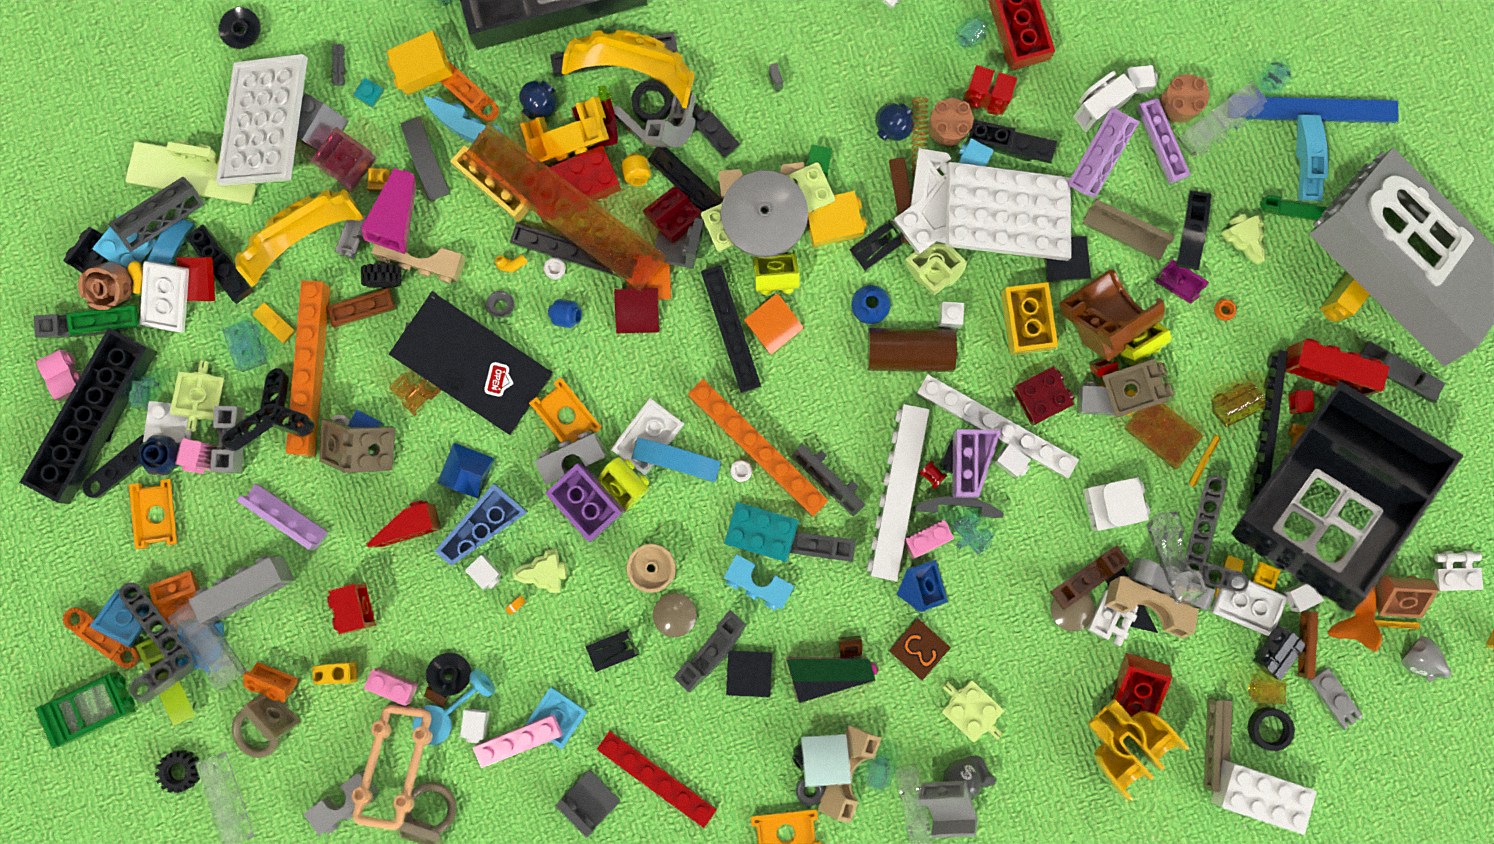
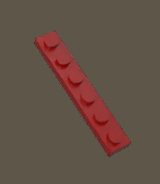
M611 730L596 750L702 828H705L717 811L716 807Z

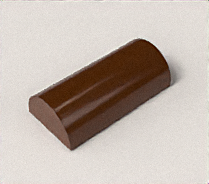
M868 328L867 371L954 372L957 359L955 329Z

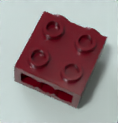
M1054 366L1011 388L1031 426L1075 405L1070 389L1065 388L1062 382L1064 378L1058 369L1056 370Z

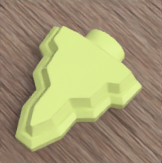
M1245 213L1229 221L1231 227L1221 232L1226 242H1231L1236 249L1243 250L1246 257L1256 265L1264 262L1265 249L1261 243L1264 237L1261 227L1264 223L1260 214L1248 218Z
M557 549L545 551L544 556L535 557L532 564H525L513 571V579L522 583H534L537 588H545L549 593H561V580L567 579L566 562L559 560Z

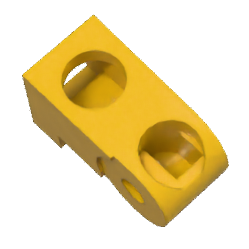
M357 662L312 666L313 684H348L358 682Z

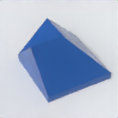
M453 443L437 483L479 498L494 458Z
M936 560L907 569L897 592V595L914 607L917 612H923L948 602Z

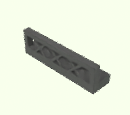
M183 176L108 225L121 239L126 248L132 252L203 206L204 203L194 186ZM193 196L196 201L189 206L184 205L185 200ZM176 209L175 215L170 218L166 217L169 210ZM158 221L155 228L147 229L149 223ZM133 233H139L138 238L131 243L126 239Z

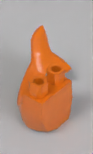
M1375 585L1368 597L1354 610L1355 616L1334 624L1327 633L1330 637L1356 639L1368 649L1378 651L1382 642V634L1374 621L1376 615Z

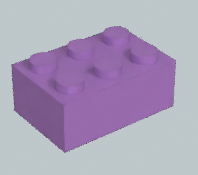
M577 463L545 493L588 542L597 539L626 512L583 463Z

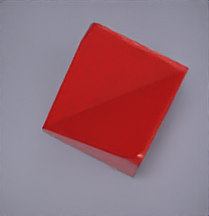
M1297 390L1288 394L1290 414L1314 411L1313 390Z

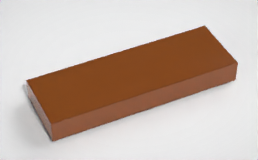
M390 288L327 306L331 324L334 328L396 309Z
M1301 612L1299 639L1306 646L1298 656V677L1315 679L1318 612Z

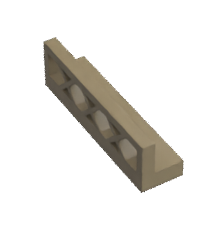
M1098 199L1090 205L1082 222V225L1158 261L1162 258L1166 247L1173 242L1175 237Z
M1208 698L1204 788L1212 792H1219L1222 761L1230 762L1232 701Z

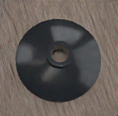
M245 7L230 9L222 16L219 23V35L222 41L234 49H245L253 45L258 39L261 30L257 15Z
M444 653L438 655L429 663L426 670V680L429 687L435 693L443 696H453L462 692L468 686L471 668L467 660L455 653ZM447 674L453 676L451 680H446L444 677Z

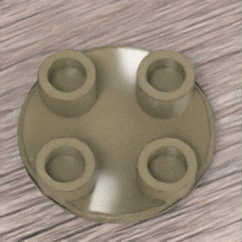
M679 593L663 596L656 603L653 610V621L656 628L662 634L669 637H681L690 632L697 618L694 603L688 597Z
M1089 594L1084 595L1064 610H1062L1054 598L1051 602V615L1054 623L1067 631L1084 629L1089 625L1094 615V603Z

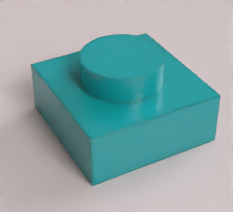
M364 77L353 96L373 108L384 90Z

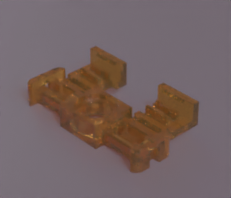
M402 373L389 388L400 399L404 398L406 402L401 400V403L411 414L417 415L415 411L428 398L432 400L441 389L437 387L434 391H428L425 388V383L428 380L425 378L417 385L414 383L411 385L406 381L408 378Z

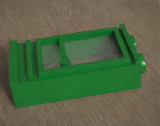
M119 672L108 673L97 680L35 708L52 749L65 746L136 712L134 699L128 694L125 687V678Z

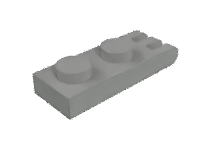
M1325 667L1315 674V679H1308L1343 730L1348 728L1344 719L1351 725L1356 722L1351 714L1358 720L1363 718L1329 668Z

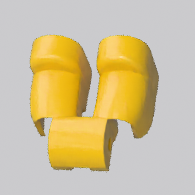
M1114 699L1087 722L1089 728L1102 742L1094 753L1098 766L1111 782L1114 789L1121 797L1128 801H1131L1132 797L1127 793L1126 788L1140 777L1150 780L1154 777L1126 748L1123 743V739L1129 735L1143 750L1145 757L1150 763L1160 770H1163L1165 767L1160 763L1159 758L1174 747L1185 751L1189 749L1175 731L1160 717L1146 711H1140L1130 717Z

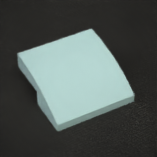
M846 734L801 737L806 787L851 784Z

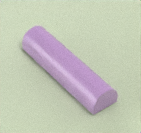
M1155 98L1140 103L1137 106V110L1169 185L1189 177L1191 174L1159 99Z

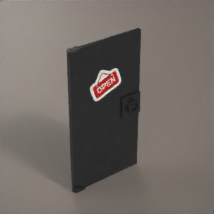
M434 291L429 294L388 354L509 435L529 408V403L536 398L553 373L447 302Z

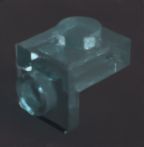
M142 377L141 381H132V391L129 393L131 407L148 409L149 388H162V384L155 382V378Z

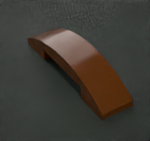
M1116 545L1050 591V593L1062 610H1064L1130 562Z

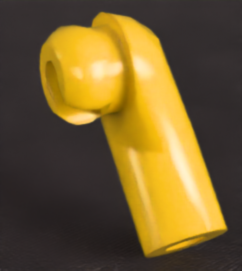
M523 254L513 260L499 255L494 261L499 270L509 273L517 271L528 263Z
M132 261L128 264V272L133 280L132 292L142 294L143 267L139 261Z

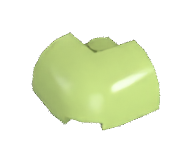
M946 243L945 245L933 244L919 255L915 251L905 259L907 268L919 285L923 284L933 295H936L947 285L952 286L963 274L967 265V261L952 247H946Z

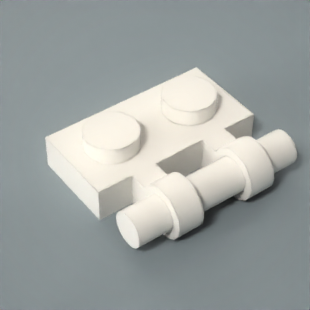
M1469 550L1462 551V553L1444 551L1443 553L1435 554V562H1442V569H1434L1435 583L1439 591L1483 590L1482 568H1473L1472 564L1474 561H1481V553H1473ZM1461 562L1462 568H1453V563Z
M1105 590L1087 630L1105 640H1109L1113 633L1116 635L1113 644L1121 647L1123 641L1128 638V630L1131 623L1135 622L1137 618L1136 612L1139 607L1137 606L1125 614L1105 606L1108 590ZM1119 616H1122L1124 619L1121 623L1120 628H1118L1115 625L1119 619Z

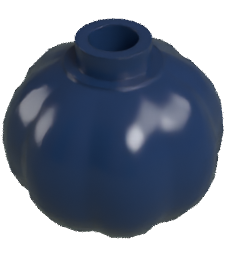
M536 80L527 82L519 93V101L523 107L521 112L530 119L533 117L547 118L551 116L558 104L557 97L553 95L556 90L544 80L540 83Z
M896 103L883 105L875 116V123L878 128L876 134L883 141H887V139L893 141L906 139L912 133L914 121L911 117L913 115L912 111L903 103L899 105Z
M152 435L140 445L138 462L148 474L168 475L179 466L176 464L180 446L170 436ZM163 443L166 447L157 446L155 444Z

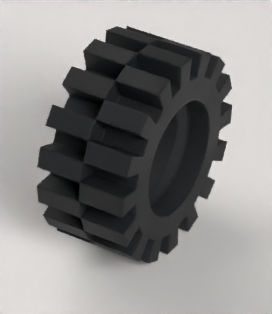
M385 263L361 266V285L373 288L401 286V267Z
M187 750L175 751L165 755L164 758L160 759L159 762L161 763L156 766V769H159V771L155 772V776L160 778L156 780L157 784L162 783L163 785L160 788L163 790L167 788L166 792L179 793L195 786L194 783L199 781L200 778L198 776L202 774V771H199L202 765L196 762L199 758L197 756L193 757L194 753H187ZM175 763H181L186 768V775L182 780L174 779L171 774L172 766Z

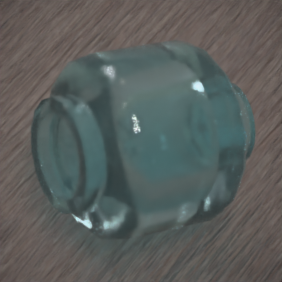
M977 16L975 18L968 17L957 27L956 34L958 38L956 41L963 48L968 46L974 49L986 38V30L988 28Z
M1272 62L1260 73L1258 77L1259 86L1265 93L1277 94L1291 80V72L1285 64Z
M876 756V760L870 759L867 761L863 776L867 786L883 791L884 788L891 786L895 768L893 765L888 764L889 759Z

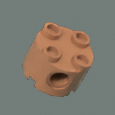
M1190 74L1180 75L1174 78L1160 96V103L1170 121L1180 124L1187 123L1205 109L1209 100V91L1204 78Z
M954 98L939 101L929 117L927 127L930 137L937 144L944 147L957 146L964 141L973 124V114L970 105L965 101Z
M104 262L87 269L79 277L78 290L80 296L88 301L87 304L90 307L98 310L112 308L130 299L133 283L128 268L114 262Z

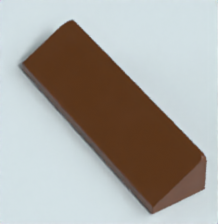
M904 157L889 160L898 215L911 207L912 199ZM902 234L903 243L910 245V243Z

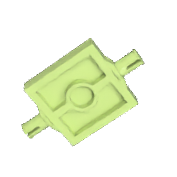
M199 361L198 372H178L170 413L171 415L188 418L187 431H196L197 420H214V406H220L225 381L222 377L207 374L208 361Z
M972 679L958 690L949 681L945 683L948 687L942 686V689L951 698L941 712L972 742L975 743L987 731L996 740L1002 737L1003 733L994 724L996 719L1004 712V709Z

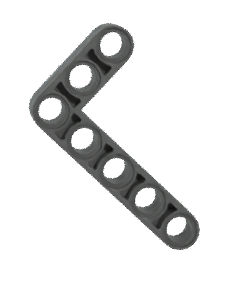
M1214 475L1209 477L1205 483L1182 571L1186 578L1197 583L1241 594L1249 587L1248 578L1244 573L1207 563L1226 494L1225 480L1220 476ZM1213 482H1219L1222 484V489L1218 492H1213L1210 490V485ZM1207 503H1214L1217 508L1214 512L1208 513L1204 510V506ZM1203 523L1211 526V530L1207 534H1202L1198 531L1199 526ZM1197 544L1205 547V552L1201 555L1193 553V547ZM1189 566H1198L1200 569L1199 573L1196 576L1188 575L1187 569ZM1211 572H1220L1222 579L1219 582H1212L1209 579ZM1236 577H1241L1244 579L1245 585L1239 589L1234 588L1231 584L1232 580Z
M129 582L121 586L119 596L165 657L161 662L134 679L129 686L130 693L136 701L147 703L190 674L195 668V661L191 653L136 583ZM137 592L134 598L127 599L129 593ZM145 608L150 609L146 615H139L141 610ZM163 625L160 631L152 632L155 626ZM176 642L173 648L165 649L167 643ZM181 659H189L186 665L177 666ZM168 672L166 679L157 680L161 673ZM148 686L144 694H137L140 687Z

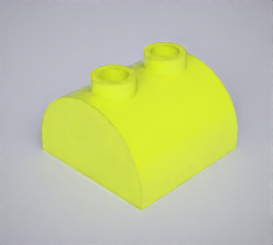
M796 253L780 254L767 258L753 256L756 292H760L762 295H770L773 293V290H781L783 293L789 294L794 292V289H799L800 279Z
M1160 323L1156 324L1124 345L1125 350L1119 353L1120 357L1132 366L1142 363L1144 358L1160 352L1162 347L1171 342L1170 330Z
M619 456L604 468L598 480L627 512L649 491L647 487L649 482L643 475L638 477L633 471L634 465L629 459L623 460Z

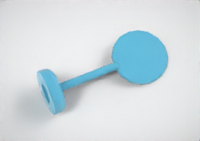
M475 668L470 673V681L474 687L448 709L445 710L437 705H428L422 708L428 710L432 717L429 730H431L433 736L428 745H437L447 739L452 729V721L449 714L476 691L486 697L495 693L494 684L482 670ZM414 717L413 730L421 726V717Z

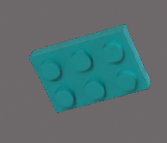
M736 502L724 544L788 562L800 520Z

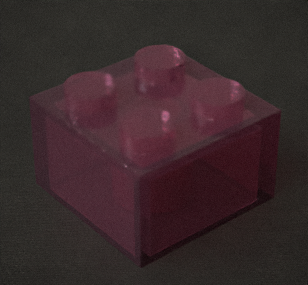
M335 127L310 161L322 172L352 192L377 158L369 149Z

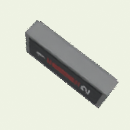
M616 105L613 108L616 120L644 145L646 143L643 141L645 130L622 108Z

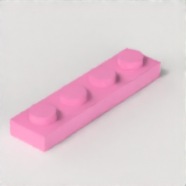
M552 714L479 743L473 747V750L481 768L559 738L563 733L555 715Z

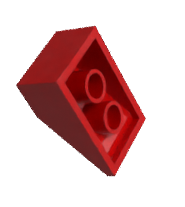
M423 500L410 503V507L403 509L367 543V547L382 548L442 530L435 504H430L427 501L423 502Z
M1126 653L1118 673L1112 700H1116L1130 717L1140 711L1158 715L1173 679L1170 666Z

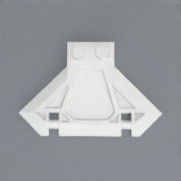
M921 148L918 149L911 207L893 219L894 224L918 255L936 242L946 243L947 162L952 159L948 153ZM939 168L944 173L943 176H941L937 171Z

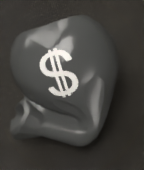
M969 756L953 762L947 767L943 776V782L966 781L971 799L978 796L982 787L993 786L997 781L989 772L984 759L980 756Z

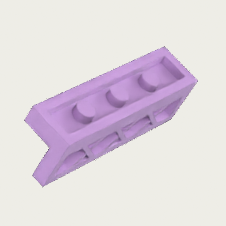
M1111 107L1069 180L1068 185L1087 196L1096 198L1140 121Z
M257 483L254 484L247 496L240 495L236 500L308 550H317L329 533V531Z

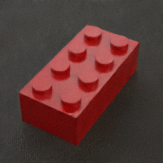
M988 0L1010 71L1049 61L1052 58L1055 48L1040 0Z
M603 145L523 178L543 223L621 191L620 184Z
M1309 338L1288 346L1285 369L1287 373L1335 388L1341 381L1365 396L1383 392L1390 366L1382 364L1381 360L1374 358L1365 359L1356 352H1342L1337 346H1323L1319 344V341Z

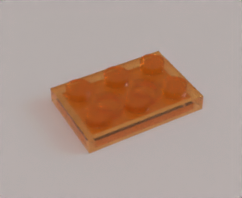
M1164 403L1139 410L1124 428L1174 470L1180 467L1204 436Z

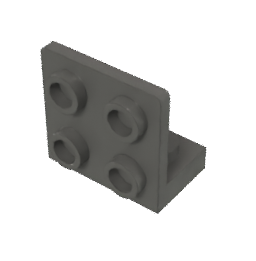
M695 218L694 224L689 226L688 232L674 243L669 241L659 231L652 260L694 269L703 234L704 219Z
M588 770L558 801L555 807L588 838L597 825L620 803V799L591 770Z

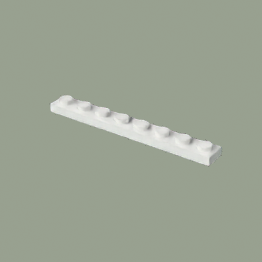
M928 374L916 393L979 430H1002L998 438L999 441L1006 445L1012 444L1027 457L1066 479H1069L1079 461L1074 456Z

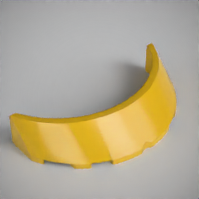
M602 30L593 31L590 36L581 39L575 37L569 41L564 52L562 74L567 75L584 67L598 65L630 68L645 73L663 83L674 93L682 108L687 109L695 75L693 70L690 71L683 62V57L677 51L673 53L665 48V43L647 35H640L639 33L625 30H616L615 33H603Z
M342 189L340 192L331 193L330 190H324L315 198H311L310 195L276 213L266 221V226L261 231L254 232L248 238L249 245L243 252H238L235 257L236 269L251 286H254L269 265L286 249L303 237L336 222L346 220L361 221L364 218L347 190Z

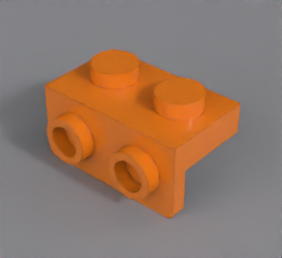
M259 662L255 664L250 672L246 671L243 674V687L251 692H258L271 700H277L282 703L286 701L298 682V678Z

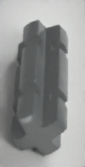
M333 44L332 73L334 75H332V83L334 86H344L345 58L343 56L345 55V47L342 44Z

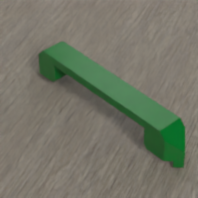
M1268 195L1259 202L1264 213L1315 221L1328 208L1281 201L1280 196Z

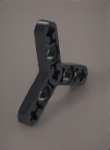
M275 368L267 374L260 409L223 435L222 443L230 451L241 449L272 427L299 437H305L313 431L314 422L307 415L284 407L289 377L282 369ZM278 393L275 399L270 400L274 394ZM291 416L290 420L283 424V421ZM253 424H256L254 429L248 431Z

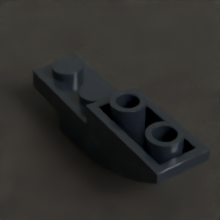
M973 120L968 141L973 139L993 149L994 152L1031 162L1032 159L1052 164L1057 147V141L1015 132V128Z
M1189 191L1176 267L1199 270L1209 219L1211 193Z
M204 224L186 236L199 257H212L214 276L234 303L238 304L254 292L246 279L236 269L234 260Z

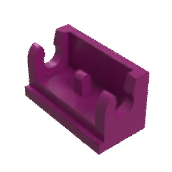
M1172 259L1164 265L1154 282L1187 303L1192 304L1200 297L1199 293L1206 288L1209 282L1187 268L1176 267L1177 262Z

